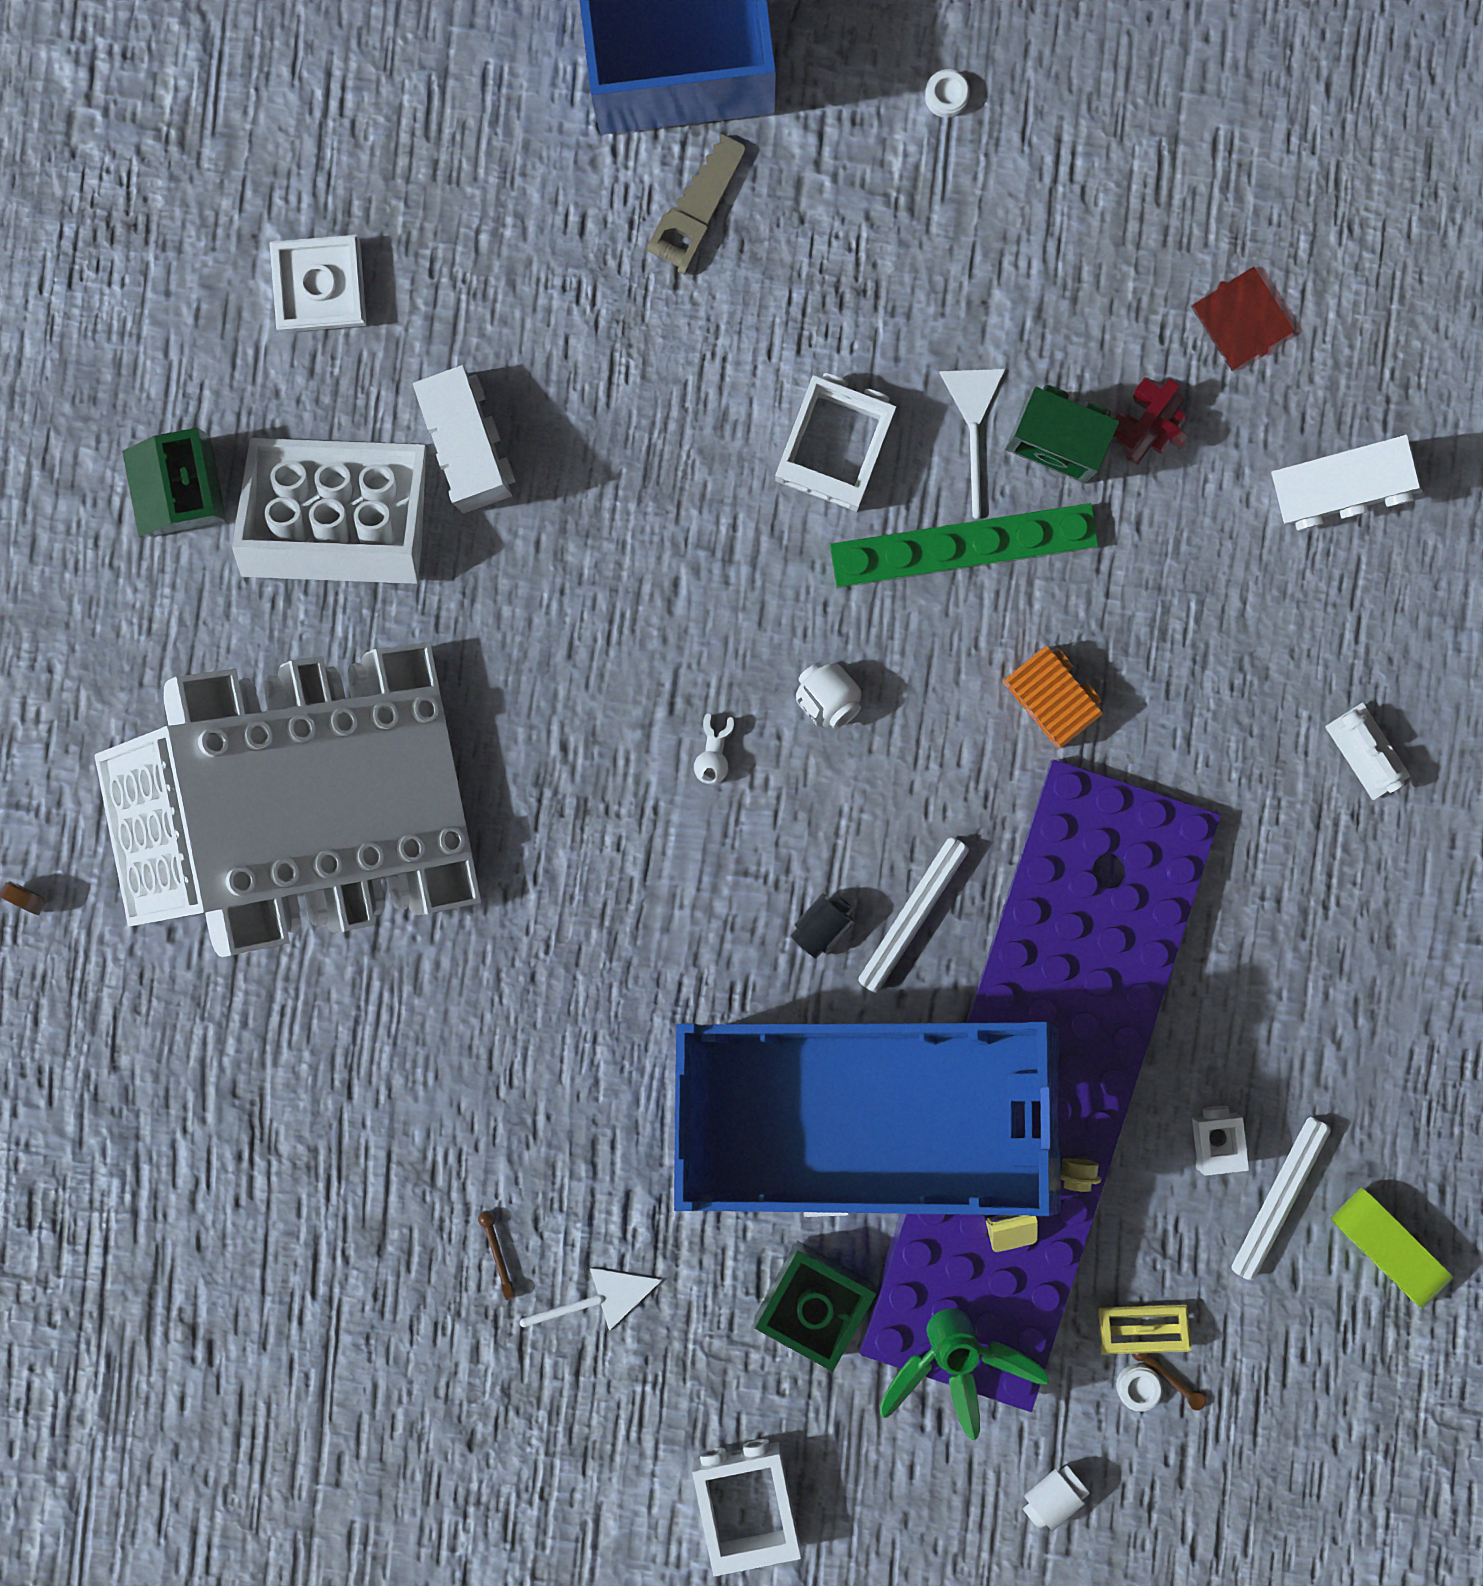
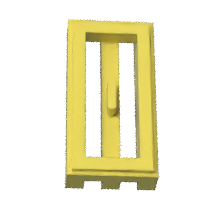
M1187 1305L1110 1307L1097 1310L1100 1322L1101 1355L1189 1352L1192 1350ZM1179 1316V1324L1110 1326L1109 1321L1112 1318ZM1180 1334L1181 1341L1111 1343V1336Z

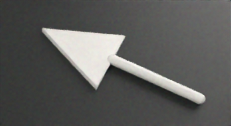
M590 1267L598 1293L597 1296L523 1318L520 1321V1325L527 1327L601 1304L610 1331L662 1279Z

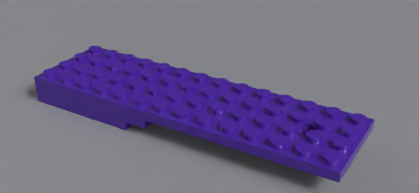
M1054 759L1050 761L966 1023L1048 1022L1058 1028V1150H1060V1170L1063 1158L1090 1160L1099 1164L1097 1177H1101V1182L1092 1184L1091 1191L1080 1192L1064 1188V1180L1060 1179L1061 1213L1051 1216H1036L1037 1241L1034 1244L1001 1252H994L992 1249L986 1224L988 1218L999 1215L900 1214L875 1289L876 1295L870 1305L857 1345L861 1356L900 1369L913 1355H919L923 1358L932 1348L927 1336L929 1320L937 1312L953 1308L961 1310L968 1315L980 1345L988 1348L990 1342L997 1341L1026 1355L1046 1370L1219 823L1220 814ZM1103 854L1114 855L1123 863L1125 870L1124 878L1115 888L1102 887L1097 883L1093 875V865L1096 859ZM1017 1101L1018 1138H1025V1101ZM1032 1101V1138H1041V1101ZM980 1354L977 1366L971 1371L974 1376L977 1394L1032 1413L1041 1384L989 1365L982 1361V1355ZM934 1358L930 1362L932 1368L925 1377L949 1385V1378L953 1375L942 1369L938 1365L936 1358Z

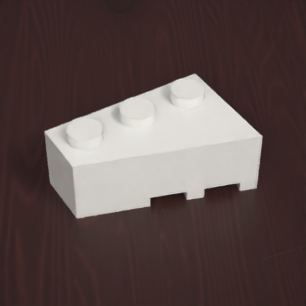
M461 365L414 382V390L427 429L432 435L438 452L436 456L441 470L444 469L451 488L448 493L452 504L465 514L512 497L509 484L515 483L516 480L507 457L499 459L494 443L501 441L492 415L484 418L479 402L485 400L486 397L477 374L469 376L464 366Z
M1407 435L1272 471L1284 524H1296L1297 531L1324 524L1323 516L1340 513L1341 519L1367 513L1368 505L1385 501L1386 507H1391L1413 501V494L1423 492L1411 441Z

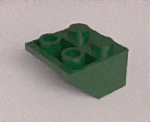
M197 427L155 435L122 451L139 538L227 522L211 436Z

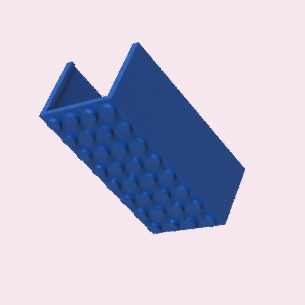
M579 0L590 93L600 135L775 113V64L767 0Z

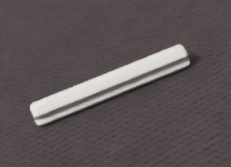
M953 837L947 839L859 976L861 985L872 992L877 993L880 991L969 852L967 845Z
M1312 1117L1306 1120L1232 1264V1270L1239 1276L1252 1281L1256 1278L1331 1132V1128L1327 1124Z

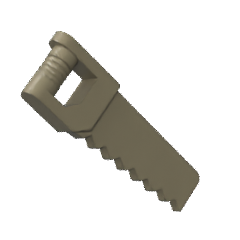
M723 134L720 135L721 143L713 145L714 154L706 155L707 164L700 165L699 175L692 177V186L685 187V196L677 199L678 207H673L668 213L663 214L646 251L677 266V272L683 275L687 273L708 232L707 226L745 154V146ZM676 232L692 241L687 251L664 240L665 234Z

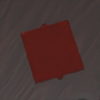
M1254 266L1228 283L1221 281L1217 285V290L1191 306L1231 371L1257 355L1265 356L1268 353V348L1294 332L1291 324Z

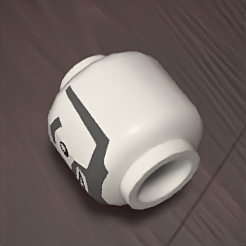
M816 663L800 675L799 682L801 685L796 693V701L817 726L822 728L832 726L834 729H839L859 713L861 709L859 704L861 689L842 666L831 663L821 667L819 663Z

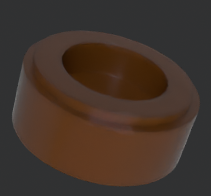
M12 881L6 882L0 892V897L38 916L46 904L44 897Z

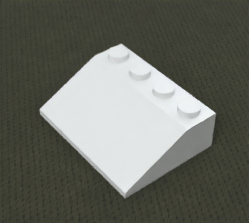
M250 438L232 542V550L241 577L417 584L422 550L425 445Z

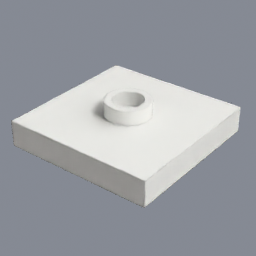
M358 235L270 242L276 330L279 333L367 326L361 245Z

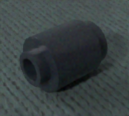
M835 892L831 897L822 893L794 924L796 930L790 936L804 951L817 959L822 952L827 954L855 923L850 916L854 908Z

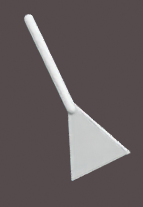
M1005 369L939 371L970 428L972 514L975 519L981 517L978 427Z

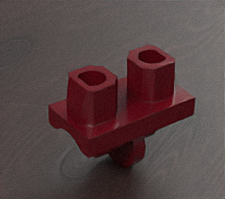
M1145 377L1133 395L1134 402L1146 409L1140 419L1136 420L1123 411L1114 418L1119 423L1113 438L1123 446L1127 458L1137 465L1151 447L1162 454L1169 443L1183 447L1188 440L1187 435L1180 429L1188 419L1186 414L1179 411V408L1184 403V398L1178 392L1181 386L1173 380L1168 379L1165 385L1160 382Z

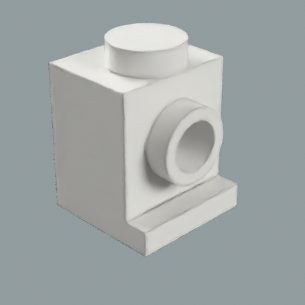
M1228 1106L1202 1108L1203 1116L1192 1117L1197 1158L1195 1160L1196 1169L1204 1176L1249 1171L1243 1117L1236 1112L1229 1113ZM1216 1129L1222 1130V1141L1218 1144H1211L1209 1139L1210 1133Z

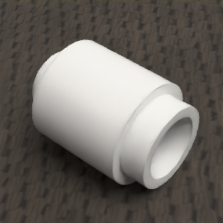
M1066 1465L1059 1472L1055 1468L1024 1495L1029 1504L1023 1510L1039 1530L1047 1525L1053 1532L1084 1505L1082 1500L1090 1493Z

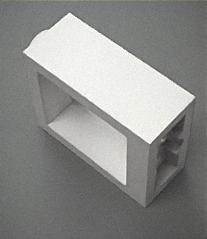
M824 373L822 378L813 375L775 474V482L857 512L896 406L889 404L890 398L880 392L865 389L864 394L847 388L848 382L835 375ZM818 397L879 420L855 486L794 463Z
M758 1439L745 1443L741 1450L726 1452L724 1448H714L702 1452L700 1458L693 1459L692 1474L714 1577L801 1559L800 1542L779 1442L769 1444L767 1439ZM771 1467L783 1530L720 1543L708 1480Z

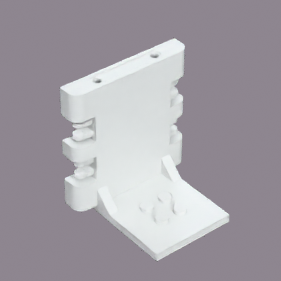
M430 642L379 648L365 653L361 664L353 663L348 668L347 680L349 681L348 685L351 695L349 699L345 698L339 671L334 666L325 667L323 656L289 661L280 666L278 676H266L264 692L268 711L263 712L260 709L257 689L253 681L249 678L238 681L236 669L178 676L168 680L164 686V704L169 726L95 754L128 927L205 913L214 950L219 956L224 957L290 943L288 932H297L301 927L300 908L297 894L304 893L308 916L315 928L325 926L326 924L333 933L376 925L374 915L382 914L385 908L381 877H386L391 895L390 899L394 907L398 910L409 907L415 915L430 914L481 903Z

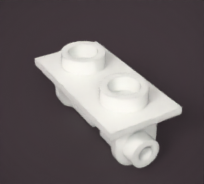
M1363 702L1325 726L1372 800H1375L1387 791L1392 793L1405 784L1404 780L1410 777L1407 769Z

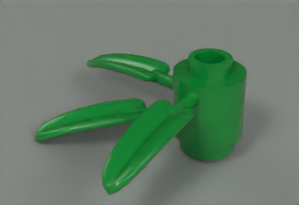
M944 1309L933 1315L927 1324V1336L932 1348L923 1358L919 1355L911 1356L900 1369L883 1396L879 1406L880 1415L884 1419L894 1413L932 1368L930 1362L936 1358L938 1365L953 1375L949 1378V1385L956 1413L964 1433L975 1441L980 1433V1412L975 1380L971 1371L977 1366L980 1354L982 1355L981 1359L983 1362L1034 1383L1048 1384L1049 1377L1047 1372L1038 1363L1007 1345L997 1341L990 1342L988 1348L980 1345L968 1315L958 1309Z

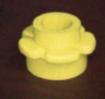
M1063 1158L1060 1179L1064 1180V1188L1080 1192L1091 1191L1092 1184L1101 1182V1177H1097L1099 1164L1085 1159Z

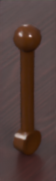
M483 1211L478 1217V1222L485 1228L502 1283L503 1295L506 1300L515 1298V1291L509 1279L493 1227L495 1216L490 1211Z
M1149 1353L1132 1354L1135 1360L1144 1361L1183 1394L1193 1410L1204 1408L1206 1399L1201 1392L1191 1391L1151 1357Z

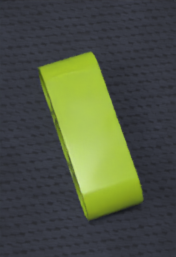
M1362 1187L1330 1217V1220L1421 1309L1453 1279V1276Z

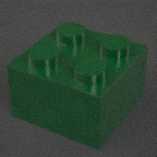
M1044 385L1043 389L1035 386L1024 402L1005 450L1082 483H1087L1099 471L1119 421L1110 418L1111 411L1103 406L1091 402H1086L1085 406L1068 400L1069 394L1060 388Z
M796 1240L754 1316V1329L833 1372L876 1295L874 1282Z

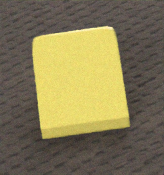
M999 1215L986 1220L994 1252L1031 1245L1037 1241L1036 1216Z

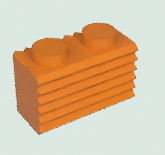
M1046 645L1005 677L1002 682L1058 749L1064 747L1103 715L1097 707L1102 701L1088 683L1084 682L1079 685L1069 673L1074 667L1066 655L1059 648L1051 651Z

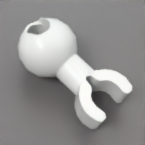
M707 713L703 720V728L707 735L706 748L696 758L694 772L701 782L717 784L726 777L729 770L727 759L722 753L724 741L733 731L734 720L729 717L726 728L716 738L714 737V730L710 726L711 715ZM706 772H713L716 777L713 781H706L704 774Z

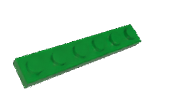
M1087 503L831 543L829 547L836 589L1094 549L1098 547L1092 504Z

